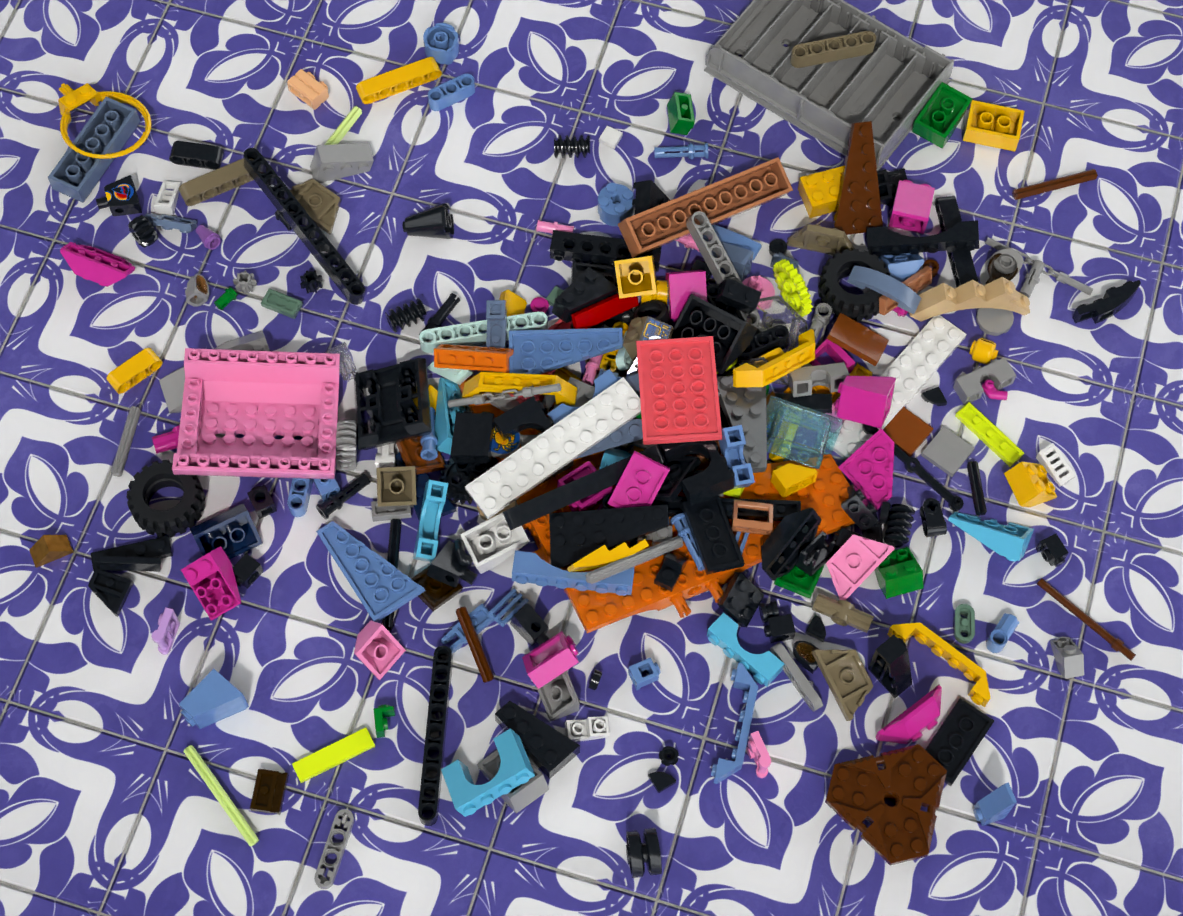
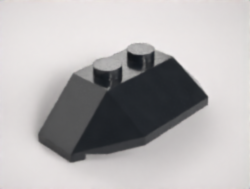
M813 508L785 516L761 546L762 569L771 580L774 581L779 577L789 574L796 565L800 552L814 540L818 525L821 523V518Z

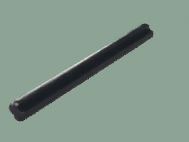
M392 519L390 522L387 561L398 569L401 520ZM394 612L382 619L381 624L387 630H391L393 627Z

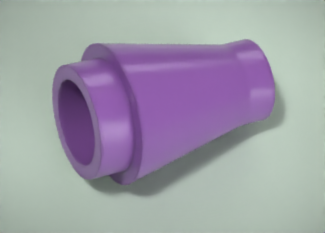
M204 225L196 228V233L206 248L213 250L220 245L221 240L217 233L206 228Z

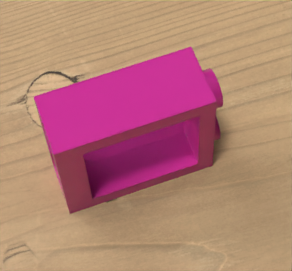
M563 631L522 657L527 675L538 689L579 663L576 656L579 654L575 647L576 644L571 636L568 635L566 637Z

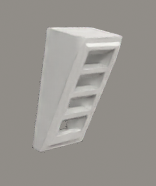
M163 181L153 205L156 215L165 214L173 216L181 182Z
M1054 443L1037 454L1036 459L1044 466L1059 487L1075 478V474ZM1059 466L1061 467L1060 470L1055 471V469H1056L1057 467H1059ZM1064 472L1067 474L1062 478L1059 477Z

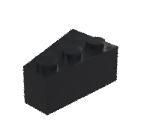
M652 180L635 182L633 184V188L636 189V198L632 199V205H635L634 215L671 201Z

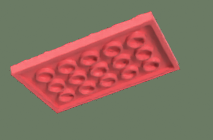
M713 336L636 341L643 445L722 440Z

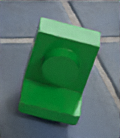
M386 704L373 708L377 738L385 737V730H388V721L384 717L395 716L394 706Z

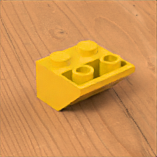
M1021 461L1004 473L1021 507H1033L1057 498L1055 487L1049 481L1046 475L1047 471L1041 464Z

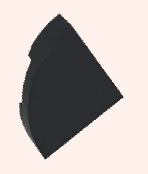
M939 387L921 394V397L927 403L929 402L937 406H945L947 404Z
M815 615L806 630V634L824 642L826 636L825 626L822 620Z
M665 772L648 774V778L658 793L676 783V780Z

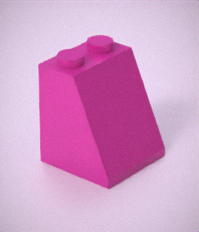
M899 180L888 227L924 234L929 220L935 188L928 184L919 185L914 184L910 180Z
M846 376L844 382H840L838 393H841L835 405V409L838 410L837 417L882 428L890 412L896 378Z

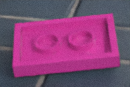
M634 450L607 504L615 508L651 506L670 468Z

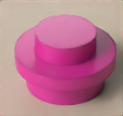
M537 297L531 301L530 308L532 312L546 313L549 309V303L545 298Z

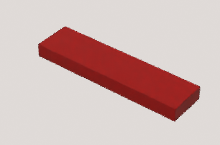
M619 293L571 314L574 329H588L638 306V298L634 296L619 299Z

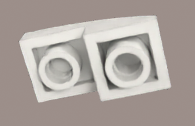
M608 716L588 717L586 720H566V737L574 742L609 737Z

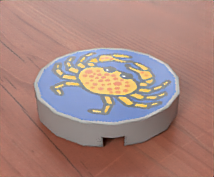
M494 426L491 454L493 457L507 458L520 448L521 435L518 432L503 440Z

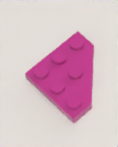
M882 429L878 430L838 467L858 489L861 488L864 491L867 499L870 502L872 501L878 510L882 507L883 502H887L892 498L895 443Z

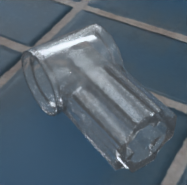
M344 342L329 348L328 353L340 354L339 372L343 380L349 381L354 379V375L358 371L351 359L352 356L347 344Z

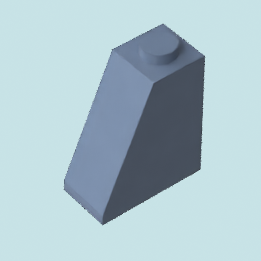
M721 242L741 281H744L751 271L754 252ZM712 251V256L717 258V254ZM720 267L721 272L726 274L725 269Z

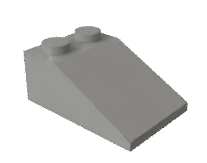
M498 750L477 764L488 781L495 777L500 768L501 759ZM531 762L530 764L535 776L529 779L528 782L515 787L508 794L501 796L516 814L549 790L544 775Z

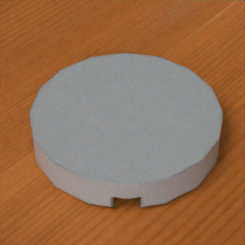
M979 308L976 315V322L980 326L979 328L986 334L999 336L1008 332L1014 321L1013 312L1004 309Z

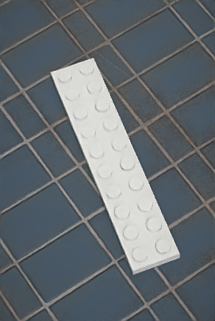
M940 315L934 316L880 376L894 377L896 381L890 412L882 428H878L879 430H883L901 408L911 401L966 338V333ZM845 419L834 433L831 432L824 439L823 444L846 460L873 435L866 434L863 431L862 423Z
M621 378L465 486L466 491L486 518H491L641 413L639 396L625 378Z

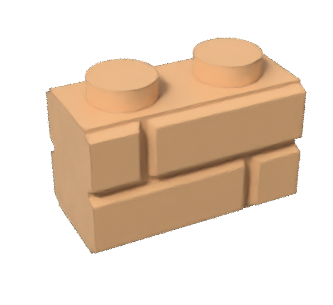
M300 69L287 82L289 91L314 110L329 97L327 85L322 81L318 82L311 72L306 73Z

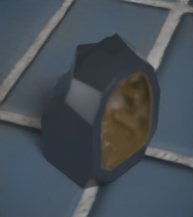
M796 641L793 645V654L802 667L813 674L819 666L811 651L820 649L807 641Z

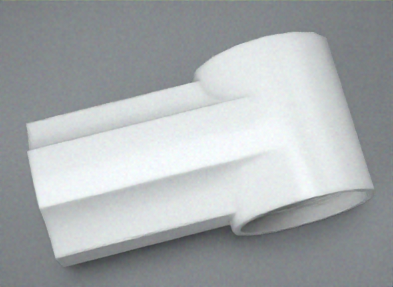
M395 443L378 447L375 456L376 468L396 467Z

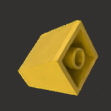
M653 255L614 261L619 299L657 293Z

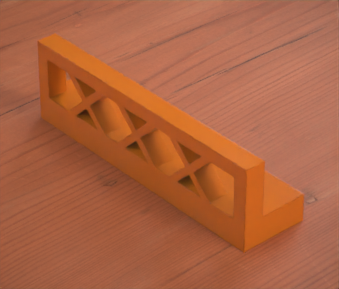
M441 344L434 348V367L508 372L509 357L514 354V349Z

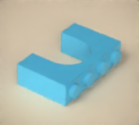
M511 728L493 738L501 763L498 773L489 782L482 785H474L468 767L459 759L441 769L455 810L464 817L474 814L476 810L491 804L498 797L508 794L512 789L528 782L529 779L535 776L520 736Z

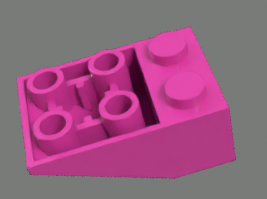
M221 546L181 569L211 621L242 603L232 564Z

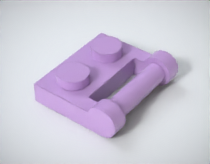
M165 607L164 613H161L158 619V630H155L151 636L153 641L158 644L159 652L163 655L171 651L180 625L174 610Z

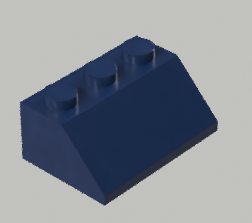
M244 504L190 528L202 556L221 546L227 557L231 559L263 544Z

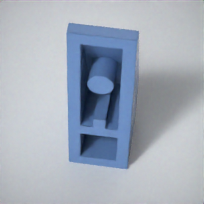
M1009 782L979 800L974 806V816L977 821L981 822L982 826L1004 819L1017 803Z

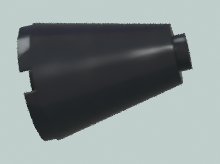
M442 203L406 217L402 223L403 231L407 232L409 236L453 239L451 234H454L453 215L448 213V209H451L449 203Z

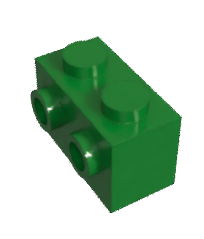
M674 92L667 104L670 133L687 135L693 129L695 123L691 94Z

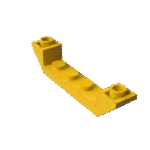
M810 329L798 335V347L758 368L745 363L733 369V386L736 388L764 387L815 360L814 330Z
M480 372L465 382L462 398L473 397V395L482 394L483 392L502 393L510 389L521 391L523 387H539L560 383L561 391L540 395H555L556 405L562 403L575 405L578 389L557 375Z
M920 622L895 624L889 628L887 633L889 638L895 635L906 643L913 635L920 644H925L931 648V651L936 656H941L947 660V663L952 668L963 672L968 680L975 681L976 684L968 695L975 704L982 705L983 707L987 705L990 700V692L984 669Z

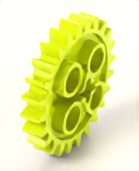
M782 259L773 265V275L776 278L777 288L781 291L780 294L784 301L788 303L789 308L791 307L792 312H795L799 317L809 314L812 311L811 308H813L811 305L812 301L809 298L811 295L807 292L808 288L805 286V281L801 274L798 273L797 268L794 269L793 264H790L789 260Z

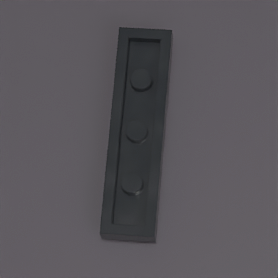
M169 536L90 553L94 572L96 568L100 569V556L160 557L161 559L173 556Z

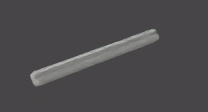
M676 536L591 571L585 575L586 582L594 584L681 548L684 545L683 539Z

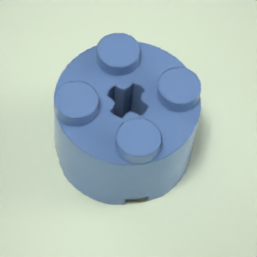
M437 23L435 26L428 27L425 30L423 40L426 58L434 57L437 64H452L459 54V38L454 27L447 23Z
M608 183L600 191L597 210L602 222L609 226H618L621 221L633 216L634 205H632V199H634V196L629 188L620 184Z

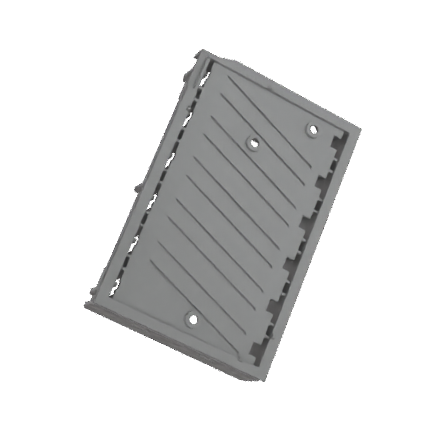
M753 0L709 50L705 63L707 67L704 71L846 157L849 149L848 142L852 123L872 121L877 171H879L913 129L914 121L941 82L948 85L954 60L948 59L944 54L941 55L928 46L923 47L876 20L874 15L871 17L844 0ZM863 31H872L876 35L874 51L868 55L803 68L793 67L790 63L792 49L798 44Z

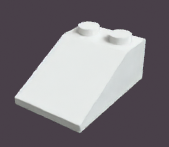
M503 513L460 534L480 574L498 566L513 555L515 551H518L530 542L522 526L513 530L509 529Z

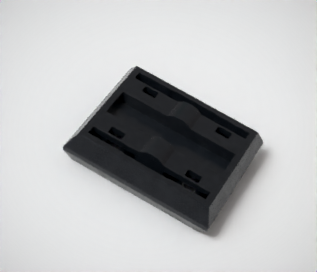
M415 358L400 362V364L377 370L372 369L354 375L358 450H368L428 435L432 432L425 358ZM367 413H368L369 416L371 417V418H370V423L372 424V426H370V429H371V431H372L371 433H369Z

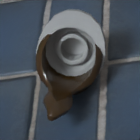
M1009 247L996 251L989 260L987 267L989 279L985 285L1000 277H1004L1009 281L1012 280L1022 268L1024 261L1022 254L1018 250Z

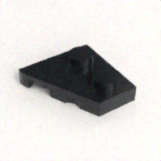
M96 568L88 587L118 617L134 582Z

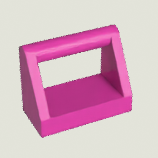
M828 339L815 350V360L809 362L812 366L821 365L816 358L826 352L836 363L844 362L849 374L854 369L856 363L840 346Z

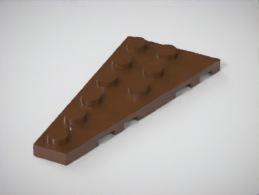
M872 121L852 123L848 142L849 149L844 163L846 165L844 174H842L837 199L838 207L834 215V228L844 231L846 235L866 233L869 227H883Z

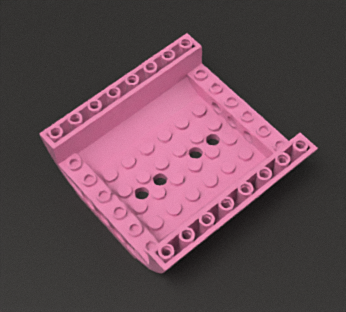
M185 348V383L177 453H174L173 474L335 479L340 354ZM220 433L225 435L221 438L216 437V435ZM238 434L244 435L243 438H237L235 436ZM277 435L283 436L282 439H275L274 437ZM295 436L303 437L301 440L294 439Z

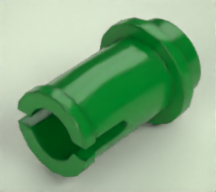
M231 287L229 289L226 288L225 292L214 301V304L223 311L232 300H236L238 294Z

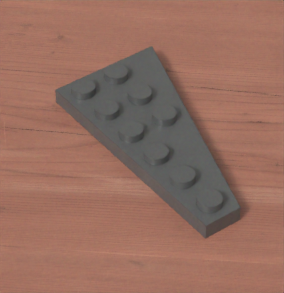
M733 375L717 377L718 392L720 393L719 402L729 427L742 425L746 441L743 447L745 462L747 464L751 463L753 473L765 472L767 468L766 386L736 388L733 386Z

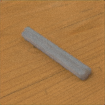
M130 407L111 469L113 476H122L141 413L139 407Z

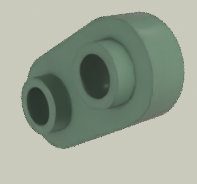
M960 604L954 611V637L959 643L967 644L975 636V611L968 604ZM960 614H965L967 618H962ZM961 632H965L967 636L963 637Z

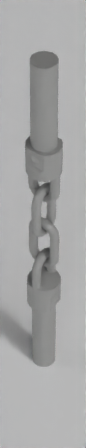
M989 237L985 244L997 250L1008 247ZM1019 251L1022 254V256L1026 257L1025 261H1023V264H1029L1032 266L1034 260L1030 259L1028 255ZM1045 264V267L1049 269L1048 273L1043 270L1041 273L1054 276L1057 281L1063 284L1066 283L1091 295L1093 288L1070 278L1069 275L1063 272L1058 273L1051 266Z
M561 384L523 387L521 391L510 389L495 395L492 393L473 395V397L448 400V406L452 408L471 404L481 405L492 403L496 399L513 400L519 396L527 398L538 394L561 391ZM515 392L513 394L514 397H506V393Z

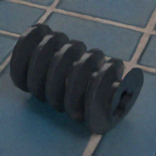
M561 135L558 136L557 140L554 138L555 158H558L559 153H561L562 158H565L566 153H568L569 158H572L573 153H575L577 158H579L580 153L586 158L587 154H590V136L587 135L586 140H584L582 135H580L578 140L575 135L572 136L571 140L568 135L565 136L564 140H562Z
M420 298L416 299V304L414 301H410L409 306L406 303L403 304V310L397 306L396 313L393 309L389 310V315L385 312L389 326L395 333L397 332V326L403 330L404 323L411 327V320L417 324V318H420L423 322L424 315H427Z
M896 503L891 505L892 508L888 517L889 522L887 523L884 542L893 547H902L903 543L909 542L907 536L911 532L908 529L912 528L910 522L914 518L911 515L915 514V510L906 505Z

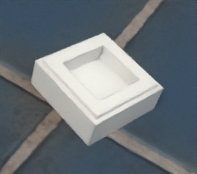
M607 126L601 134L599 142L615 149L623 136V132Z

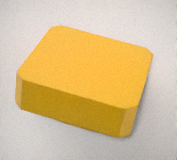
M510 290L501 292L499 300H506L507 316L525 313L526 300Z

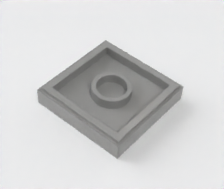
M943 426L924 449L921 456L953 477L974 451L975 447Z

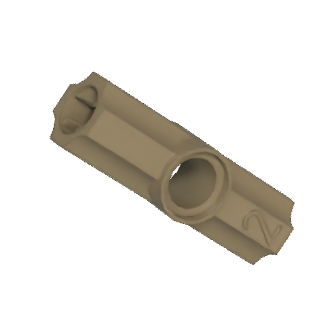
M820 593L817 595L812 610L830 617L838 625H849L866 633L874 616L856 609L848 601H837Z

